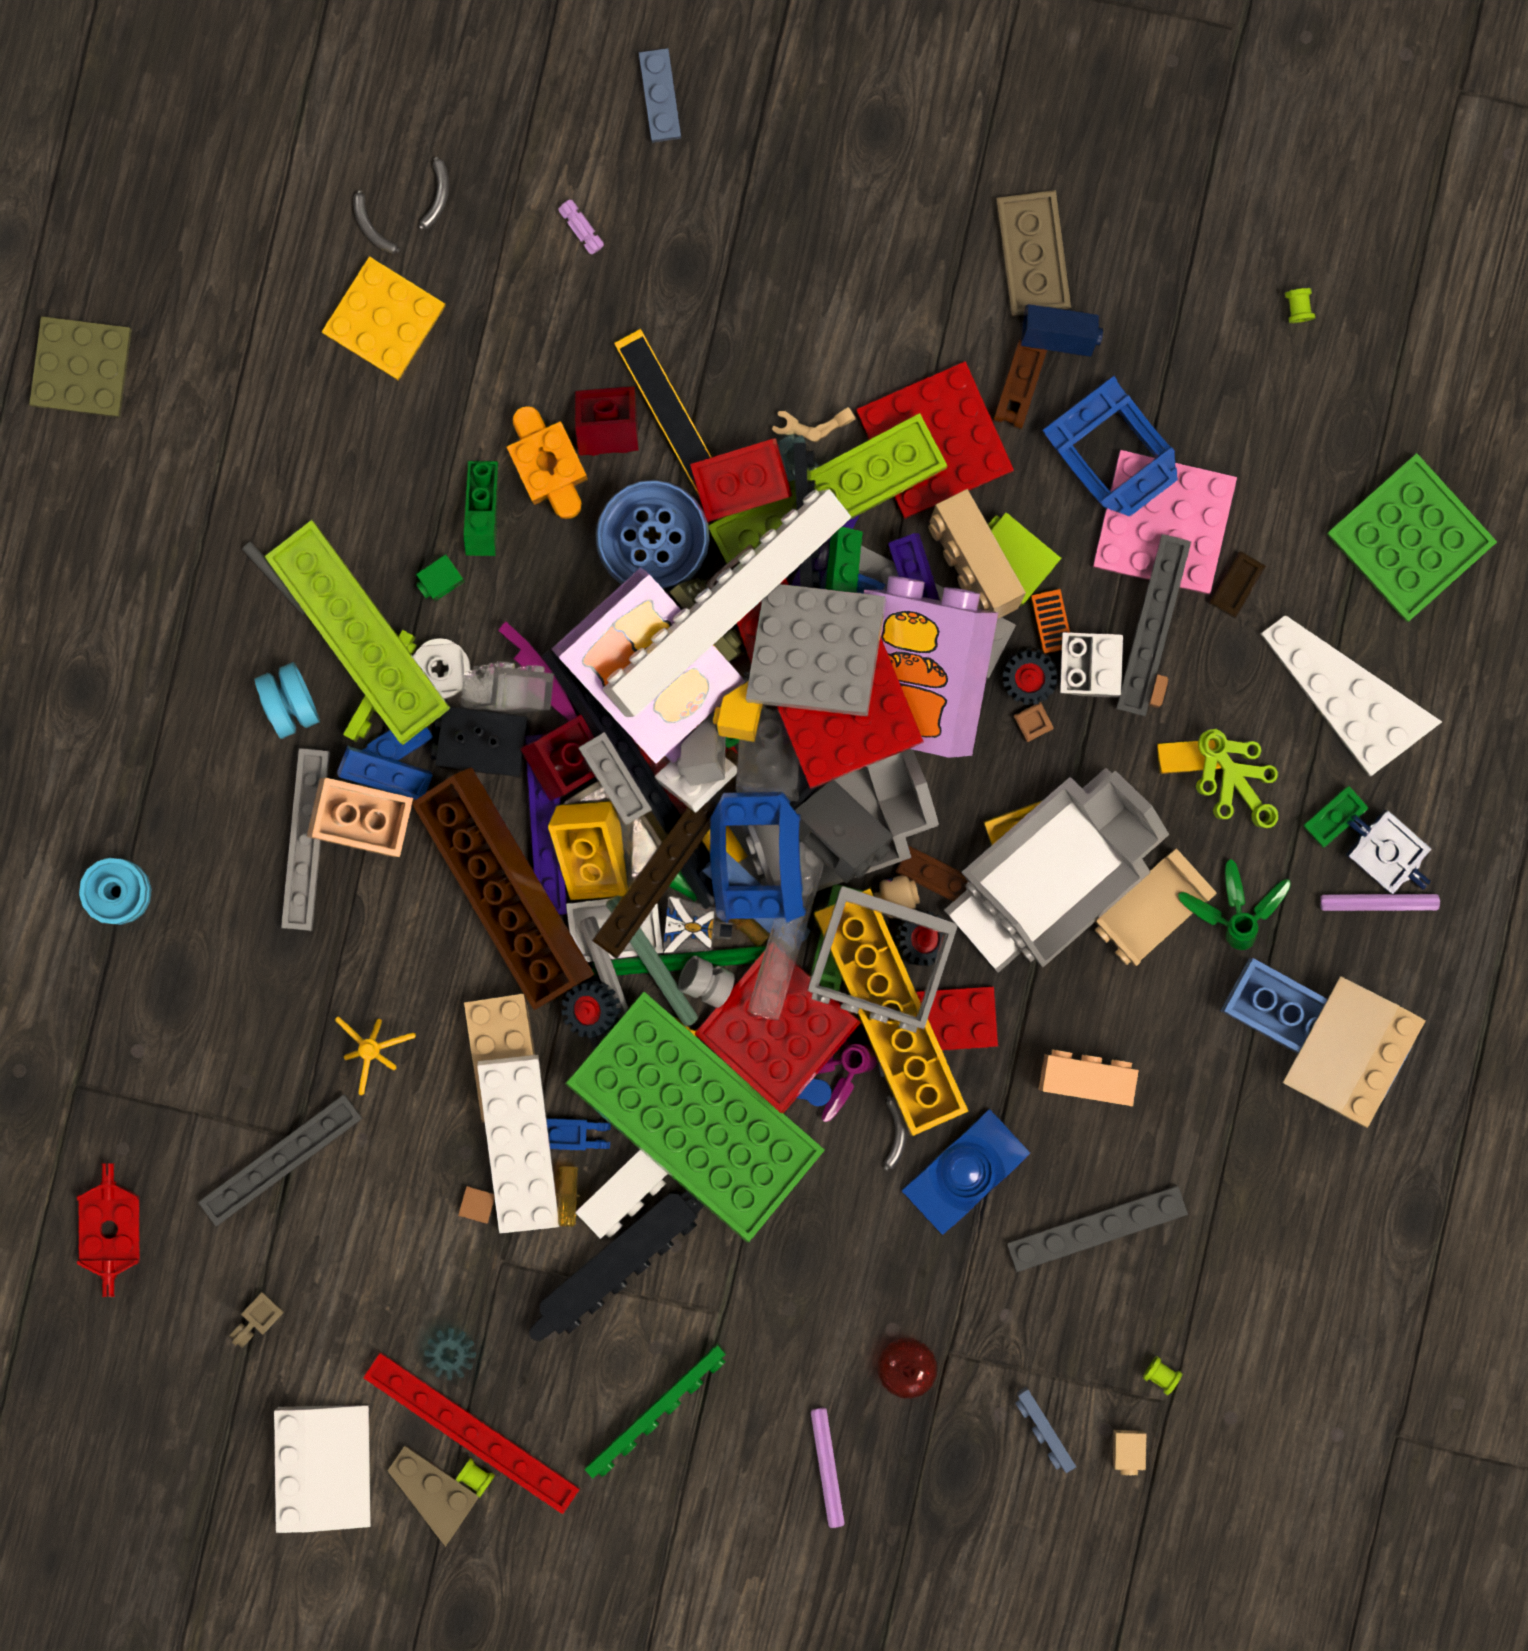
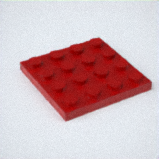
M966 361L856 409L869 440L920 413L948 466L947 469L894 496L904 519L932 508L936 504L966 489L968 491L973 490L1014 471Z
M881 637L868 716L777 706L810 789L924 743Z
M771 942L733 987L727 1001L712 1012L696 1031L695 1035L776 1110L784 1114L861 1021L850 1011L841 1009V1003L830 999L829 1004H825L811 999L813 993L807 991L811 976L775 943Z

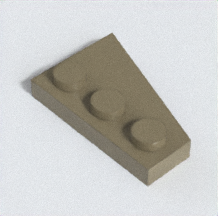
M405 1444L388 1469V1472L446 1547L479 1497L475 1491L462 1482L458 1483L455 1481L456 1478Z

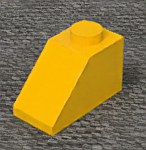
M748 682L724 696L721 707L716 706L713 724L717 725L719 736L755 742L763 704L748 703L746 701Z

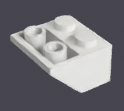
M1062 633L1060 693L1091 697H1119L1121 695L1123 635Z

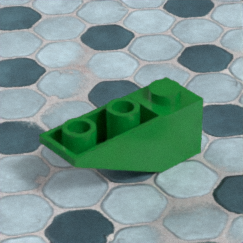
M468 461L464 521L466 556H496L498 461Z

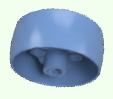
M660 480L638 481L625 486L615 493L604 506L596 529V545L599 557L608 573L622 585L641 567L665 592L671 591L678 584L693 578L707 556L710 541L709 525L704 511L696 499L683 488ZM642 510L646 511L649 516L648 520L643 523L636 519L637 513ZM662 512H668L671 515V520L666 524L659 521V514ZM655 528L657 533H661L660 540L656 539L657 543L649 544L648 538H644V533L646 531L649 532L648 529ZM630 529L636 533L635 540L631 542L624 539V533ZM672 532H678L681 535L679 543L673 544L669 541V535ZM637 550H644L647 556L644 561L639 562L634 558ZM660 551H666L669 554L667 562L661 563L657 560V554Z

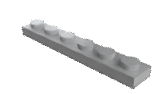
M299 748L281 928L313 931L321 840L308 838L307 832L319 779L328 778L329 751Z

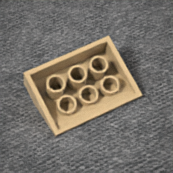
M1340 976L1282 1083L1358 1125L1368 1128L1426 1020Z

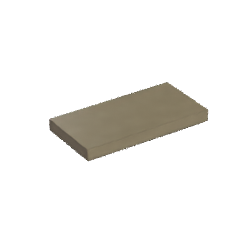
M1056 190L996 198L1011 317L1024 316L1025 306L1028 304L1071 310Z

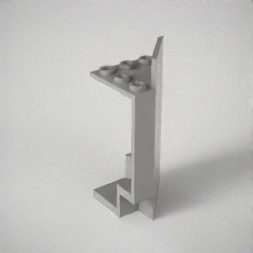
M908 749L835 779L844 790L893 835L888 846L891 849L890 852L880 862L874 860L866 874L911 858L906 837L939 825L926 779L913 749ZM827 783L820 785L810 797H812L816 792L823 788ZM741 787L736 791V793L745 792ZM779 825L729 826L748 855L739 864L762 886L781 885ZM799 839L803 885L802 896L844 882Z
M1105 768L1083 788L1069 777L962 871V874L968 881L964 885L967 890L944 911L958 924L961 931L997 973L1020 953L1030 963L1035 959L1044 967L1151 873L1142 858L1161 843L1169 833L1153 806L1116 771L1111 773Z

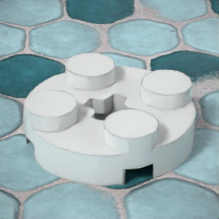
M432 639L421 645L413 655L444 699L455 696L465 688L471 669L469 658L459 645L447 639ZM439 660L443 662V665L449 666V670L444 672V677H438L437 673H432V667L437 666V661Z

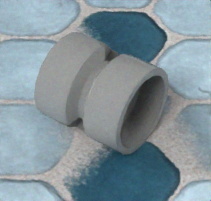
M693 956L682 969L678 981V989L680 992L693 998L702 996V1002L719 1008L730 996L735 978L733 972L720 966L713 967L711 962L698 956Z

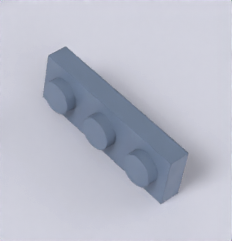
M667 48L639 52L651 141L654 143L681 139L669 50Z
M1025 1387L1018 1391L1016 1394L1020 1400L1015 1403L1024 1418L1030 1415L1036 1426L1031 1429L1040 1444L1045 1441L1048 1443L1052 1451L1047 1455L1055 1468L1059 1469L1062 1467L1066 1473L1076 1468V1465L1028 1388Z

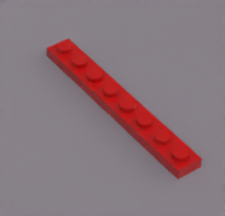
M380 1352L363 1377L369 1383L561 1514L566 1511L580 1490V1487L384 1353Z

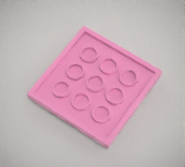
M1120 450L1110 492L1155 458ZM1175 463L1178 480L1129 517L1106 508L1093 568L1150 580L1161 534L1192 541L1179 588L1209 595L1237 477Z

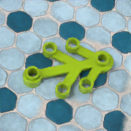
M1217 729L1203 732L1198 741V748L1205 757L1203 776L1196 784L1197 792L1204 796L1214 794L1217 789V784L1214 780L1217 762L1223 769L1220 799L1213 807L1214 816L1218 819H1229L1234 813L1232 798L1235 786L1252 810L1253 823L1259 828L1273 827L1278 821L1277 809L1270 804H1262L1244 777L1257 778L1262 783H1273L1278 777L1277 769L1272 765L1259 767L1234 763L1227 754L1237 753L1241 754L1245 759H1256L1261 754L1260 745L1255 741H1247L1245 743L1229 741L1224 733ZM1210 739L1215 741V748L1213 750L1208 746ZM1249 745H1252L1254 747V753L1252 756H1250L1247 752V748ZM1266 769H1269L1271 772V777L1268 780L1264 776ZM1205 781L1209 782L1210 789L1208 792L1204 791L1203 784ZM1222 805L1227 808V813L1224 816L1220 813ZM1261 811H1264L1266 815L1263 822L1259 819Z

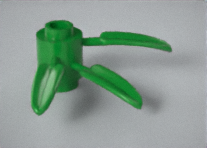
M1230 859L1225 867L1226 891L1229 906L1235 907L1236 914L1229 921L1221 917V911L1186 892H1180L1178 897L1179 901L1187 909L1207 923L1216 925L1219 922L1227 927L1226 939L1231 947L1237 950H1246L1255 943L1258 932L1257 921L1260 918L1262 920L1268 919L1287 895L1291 882L1285 879L1277 884L1254 908V917L1251 914L1242 913L1241 906L1245 904L1243 886L1237 865L1234 860Z

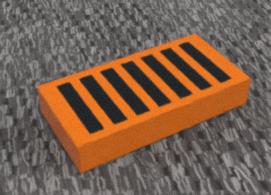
M1061 589L1031 595L1043 653L1048 654L1062 651V633H1070Z

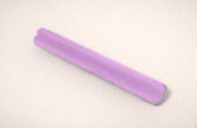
M1437 894L1322 895L1320 907L1323 911L1438 910L1440 898Z
M815 1408L811 1410V1418L828 1526L836 1528L844 1525V1517L826 1408Z

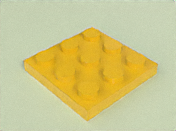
M369 256L322 330V333L399 381L446 307V304Z

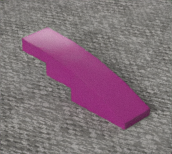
M505 621L498 631L520 649L514 660L536 678L529 688L568 721L577 717L566 692L549 666L529 642Z

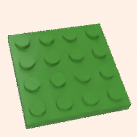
M1417 453L1327 533L1330 539L1406 623L1497 543L1492 535Z

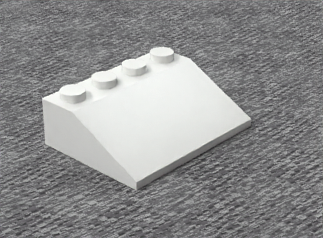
M369 1405L278 1407L275 1409L276 1533L370 1527Z

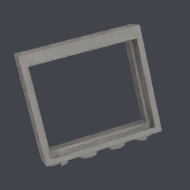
M841 886L807 991L813 993L811 998L813 1000L829 1004L830 999L842 1003L841 1009L858 1014L860 1008L871 1012L869 1017L871 1019L887 1023L888 1018L900 1022L899 1028L916 1033L917 1027L925 1028L958 924ZM846 902L943 933L917 1017L819 985Z

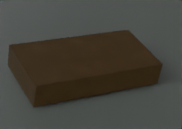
M1240 551L1209 604L1236 618L1266 566Z

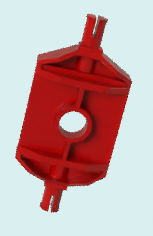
M101 1163L102 1181L100 1185L77 1197V1200H79V1260L77 1264L101 1276L102 1297H115L114 1279L117 1278V1274L140 1262L139 1195L118 1185L117 1181H114L115 1163ZM106 1221H113L118 1227V1232L113 1238H108L102 1233V1225Z

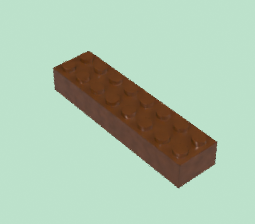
M472 767L452 775L412 802L413 807L533 1010L551 1002L595 975Z

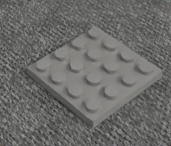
M777 585L762 599L746 701L748 703L868 716L886 605L885 596Z

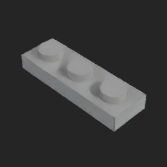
M605 732L578 748L625 826L652 811Z

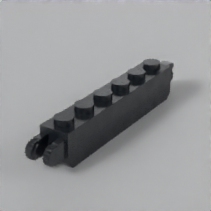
M688 1191L682 1195L678 1192H670L542 1300L540 1303V1313L543 1316L531 1326L529 1331L531 1339L541 1342V1340H544L545 1337H548L554 1331L559 1335L564 1330L567 1334H570L582 1323L579 1318L584 1313L589 1311L592 1315L605 1304L602 1300L604 1296L610 1291L614 1295L621 1291L628 1284L625 1279L630 1274L635 1272L638 1276L651 1265L648 1259L656 1252L662 1256L674 1246L671 1240L679 1233L685 1236L697 1226L694 1220L698 1218V1212L704 1205Z

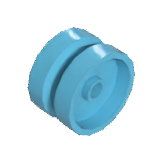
M294 662L279 668L280 686L275 677L270 673L254 678L262 707L280 739L296 732L293 716H296L300 725L305 728L320 723L312 697Z
M107 858L97 861L86 870L80 881L79 895L83 908L92 918L102 923L123 925L135 921L144 914L151 900L152 888L148 876L140 866L129 860ZM115 886L121 887V894L117 898L112 894V889Z

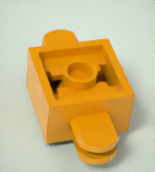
M522 407L513 416V426L520 441L507 446L509 454L534 505L549 499L557 516L562 519L574 518L580 512L582 505L574 486L588 480L561 421L546 428L540 413L535 408Z

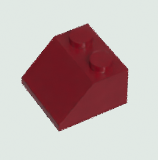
M635 386L575 391V429L579 455L595 456L605 453L639 451Z
M582 715L571 719L521 748L523 755L550 801L567 794L595 777L578 749L595 738Z

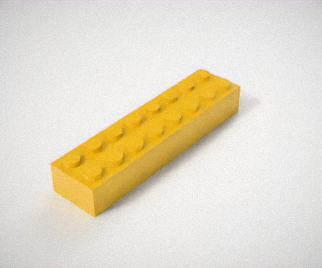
M871 889L862 892L873 896ZM846 902L830 953L848 994L917 1017L921 1005L882 914ZM835 904L814 913L823 937H825ZM859 1008V1019L910 1135L914 1136L968 1112L928 1019L925 1028L917 1027L916 1033L899 1028L900 1022L888 1018L887 1023L869 1018L871 1012Z

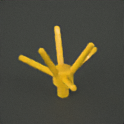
M340 1017L335 1018V1021L359 1044L358 1050L344 1055V1059L349 1060L359 1056L364 1059L358 1091L359 1095H363L365 1092L370 1060L376 1058L390 1069L396 1070V1065L381 1055L380 1050L413 1039L416 1036L415 1033H409L378 1043L376 1037L382 1020L377 1019L370 1038L364 1040Z

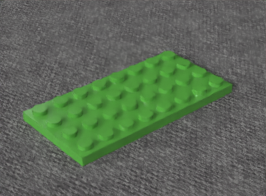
M645 992L640 994L565 1083L745 1242H750L825 1151L786 1115L776 1110L739 1074Z

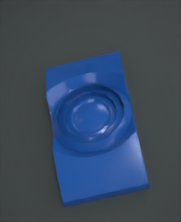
M988 1109L901 1191L943 1235L995 1186L1004 1180L1030 1152L999 1118Z

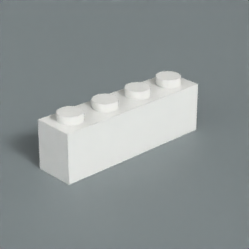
M639 1150L575 1213L600 1239L605 1234L610 1238L623 1226L619 1220L627 1213L632 1217L644 1205L640 1200L648 1192L654 1196L666 1184L662 1179L668 1173Z

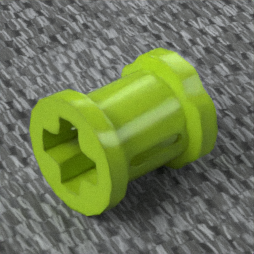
M1301 288L1285 292V298L1289 300L1291 316L1288 318L1289 323L1307 322L1316 318L1310 306L1309 295L1312 294L1311 288Z
M1156 1356L1146 1369L1143 1379L1146 1381L1151 1380L1164 1389L1163 1393L1168 1396L1180 1381L1183 1373L1173 1371L1161 1363V1358Z
M470 1458L455 1481L458 1483L462 1481L475 1490L478 1497H481L495 1474L492 1472L488 1474L475 1465L474 1460Z

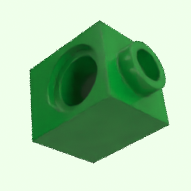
M447 554L416 574L420 579V582L416 585L426 599L431 596L435 602L465 582Z

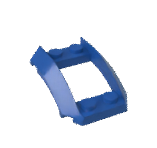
M1113 376L1051 422L1042 431L1079 480L1103 507L1130 517L1178 480L1177 467L1175 466L1174 449L1160 436L1130 396L1125 393L1115 376ZM1115 412H1118L1135 435L1154 455L1155 459L1110 492L1080 456L1073 444Z
M783 792L723 793L711 816L710 859L717 917L725 923H728L730 919L785 918L787 923L806 914L802 899L803 885L799 848V822L801 817L789 805L790 800ZM779 825L781 885L729 886L726 859V826Z

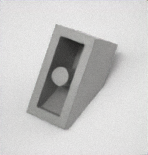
M710 714L681 744V757L677 758V766L680 775L686 777L690 786L725 779L726 737L719 736L717 725L713 724L714 714Z

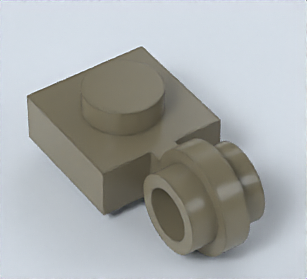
M261 1292L241 1314L250 1323L247 1326L241 1323L229 1335L233 1339L232 1343L235 1346L238 1344L243 1348L254 1336L251 1332L253 1327L263 1335L284 1311L266 1294Z

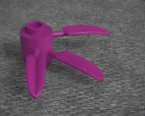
M845 1040L843 1045L846 1048L842 1052L841 1059L834 1060L832 1056L817 1073L832 1072L835 1070V1065L840 1064L849 1072L846 1079L840 1078L822 1114L823 1122L831 1121L847 1101L854 1089V1084L851 1082L854 1074L869 1072L876 1066L878 1060L871 1044L865 1042L850 1044Z

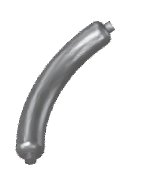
M435 157L433 162V168L437 177V193L431 209L420 220L421 225L419 227L421 230L423 228L429 229L437 221L448 199V172L444 161L438 157Z
M358 190L357 194L353 197V206L360 229L367 239L379 249L389 254L399 253L400 248H397V244L384 238L372 226L366 212L365 195L362 194V191Z
M890 1095L886 1097L888 1100L886 1104L894 1119L895 1140L891 1152L884 1161V1169L886 1170L895 1168L904 1152L907 1141V1125L895 1098Z

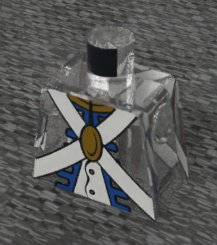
M669 896L663 953L712 951L713 939L731 940L733 922L715 921L716 908L708 907L704 909L702 904Z

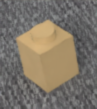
M1113 1430V1467L1115 1470H1120L1121 1475H1138V1470H1146V1433L1144 1430Z

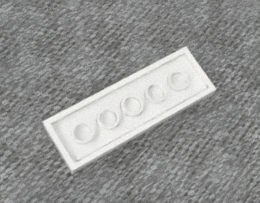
M531 1055L478 1061L477 1067L499 1234L559 1227L539 1056Z

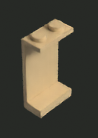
M1177 848L1164 857L1150 870L1151 873L1095 921V924L1098 926L1095 932L1104 942L1107 943L1111 940L1118 948L1115 954L1125 965L1131 962L1133 966H1137L1149 952L1193 914L1179 901L1178 895L1180 892H1186L1204 902L1209 901L1217 894Z

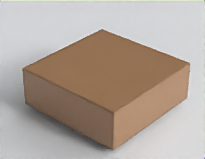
M1156 675L1149 702L1150 707L1159 708L1162 706L1169 680L1167 679L1168 677Z
M1041 702L1014 715L1026 742L1054 729Z
M467 1186L458 1216L488 1224L495 1200L494 1193Z

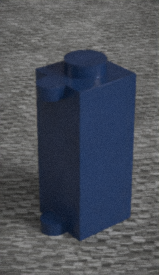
M1028 304L1025 306L1022 321L1021 346L1091 357L1095 346H1100L1103 328L1098 327L1099 315Z

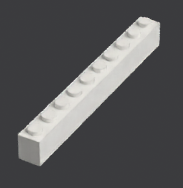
M815 489L805 496L802 500L804 505L797 511L793 509L781 519L783 524L778 529H771L759 539L761 544L755 550L751 548L744 552L738 558L740 563L733 570L728 568L722 572L716 579L718 583L711 590L706 588L695 597L694 600L697 602L689 610L684 608L673 618L675 623L667 630L666 628L659 630L651 638L653 643L645 650L644 648L637 650L629 658L631 663L625 669L619 668L607 678L609 683L602 690L625 717H635L851 518L850 514L830 489L822 491Z

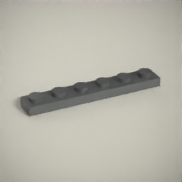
M1161 534L1116 709L1146 716L1192 541Z
M344 1094L198 1203L214 1225H220L363 1119L346 1094Z
M1174 1186L1007 1243L1015 1270L1019 1272L1186 1216L1188 1213L1179 1187Z

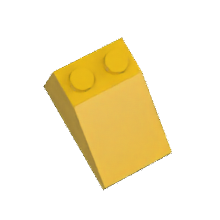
M611 801L556 806L548 828L570 900L606 898L617 895L624 896L628 890L622 832L617 811Z

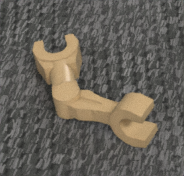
M848 407L835 415L830 421L813 428L800 424L796 418L786 411H779L778 416L785 418L787 425L784 428L773 426L772 430L778 435L794 436L795 434L812 442H818L838 427H843L856 419Z

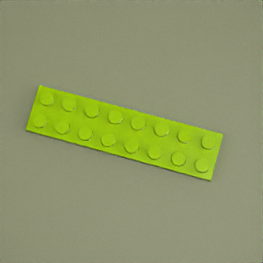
M919 413L812 470L811 480L816 481L817 491L830 489L850 514L851 518L849 520L947 469L948 466ZM795 480L789 482L792 497L724 517L709 525V530L727 564L747 546L752 545L756 549L761 544L759 539L771 529H778L783 524L781 519L793 509L797 511Z
M309 521L264 556L402 745L450 709L445 699L314 521Z

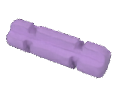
M568 200L558 208L564 219L568 218L569 221L567 223L579 240L586 243L584 247L590 254H594L601 250L604 246L603 241L598 235L595 236L593 234L595 230L582 212H577L579 208L574 201Z

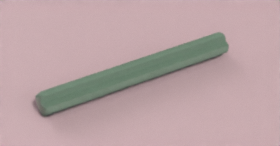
M619 895L614 896L606 903L611 913L622 899ZM639 928L630 940L631 945L683 1025L686 1027L690 1026L698 1020L697 1014L684 994L679 991L677 983L642 929Z

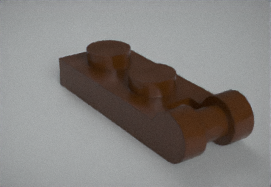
M1021 340L1018 341L994 421L1002 423L1004 420L1013 423V427L1023 428L1047 350L1021 346ZM1009 401L1020 404L1018 412L1007 409Z

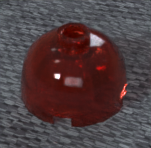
M901 1338L892 1342L882 1351L878 1360V1375L882 1385L890 1394L901 1399H914L924 1395L933 1386L937 1377V1361L934 1353L925 1343L914 1338ZM914 1368V1374L911 1375L910 1371ZM903 1372H907L909 1377L905 1376Z

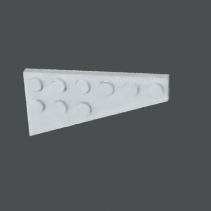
M1286 615L1260 634L1369 777L1442 723V721Z

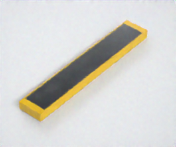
M639 329L614 344L699 496L690 464L712 457L643 332Z

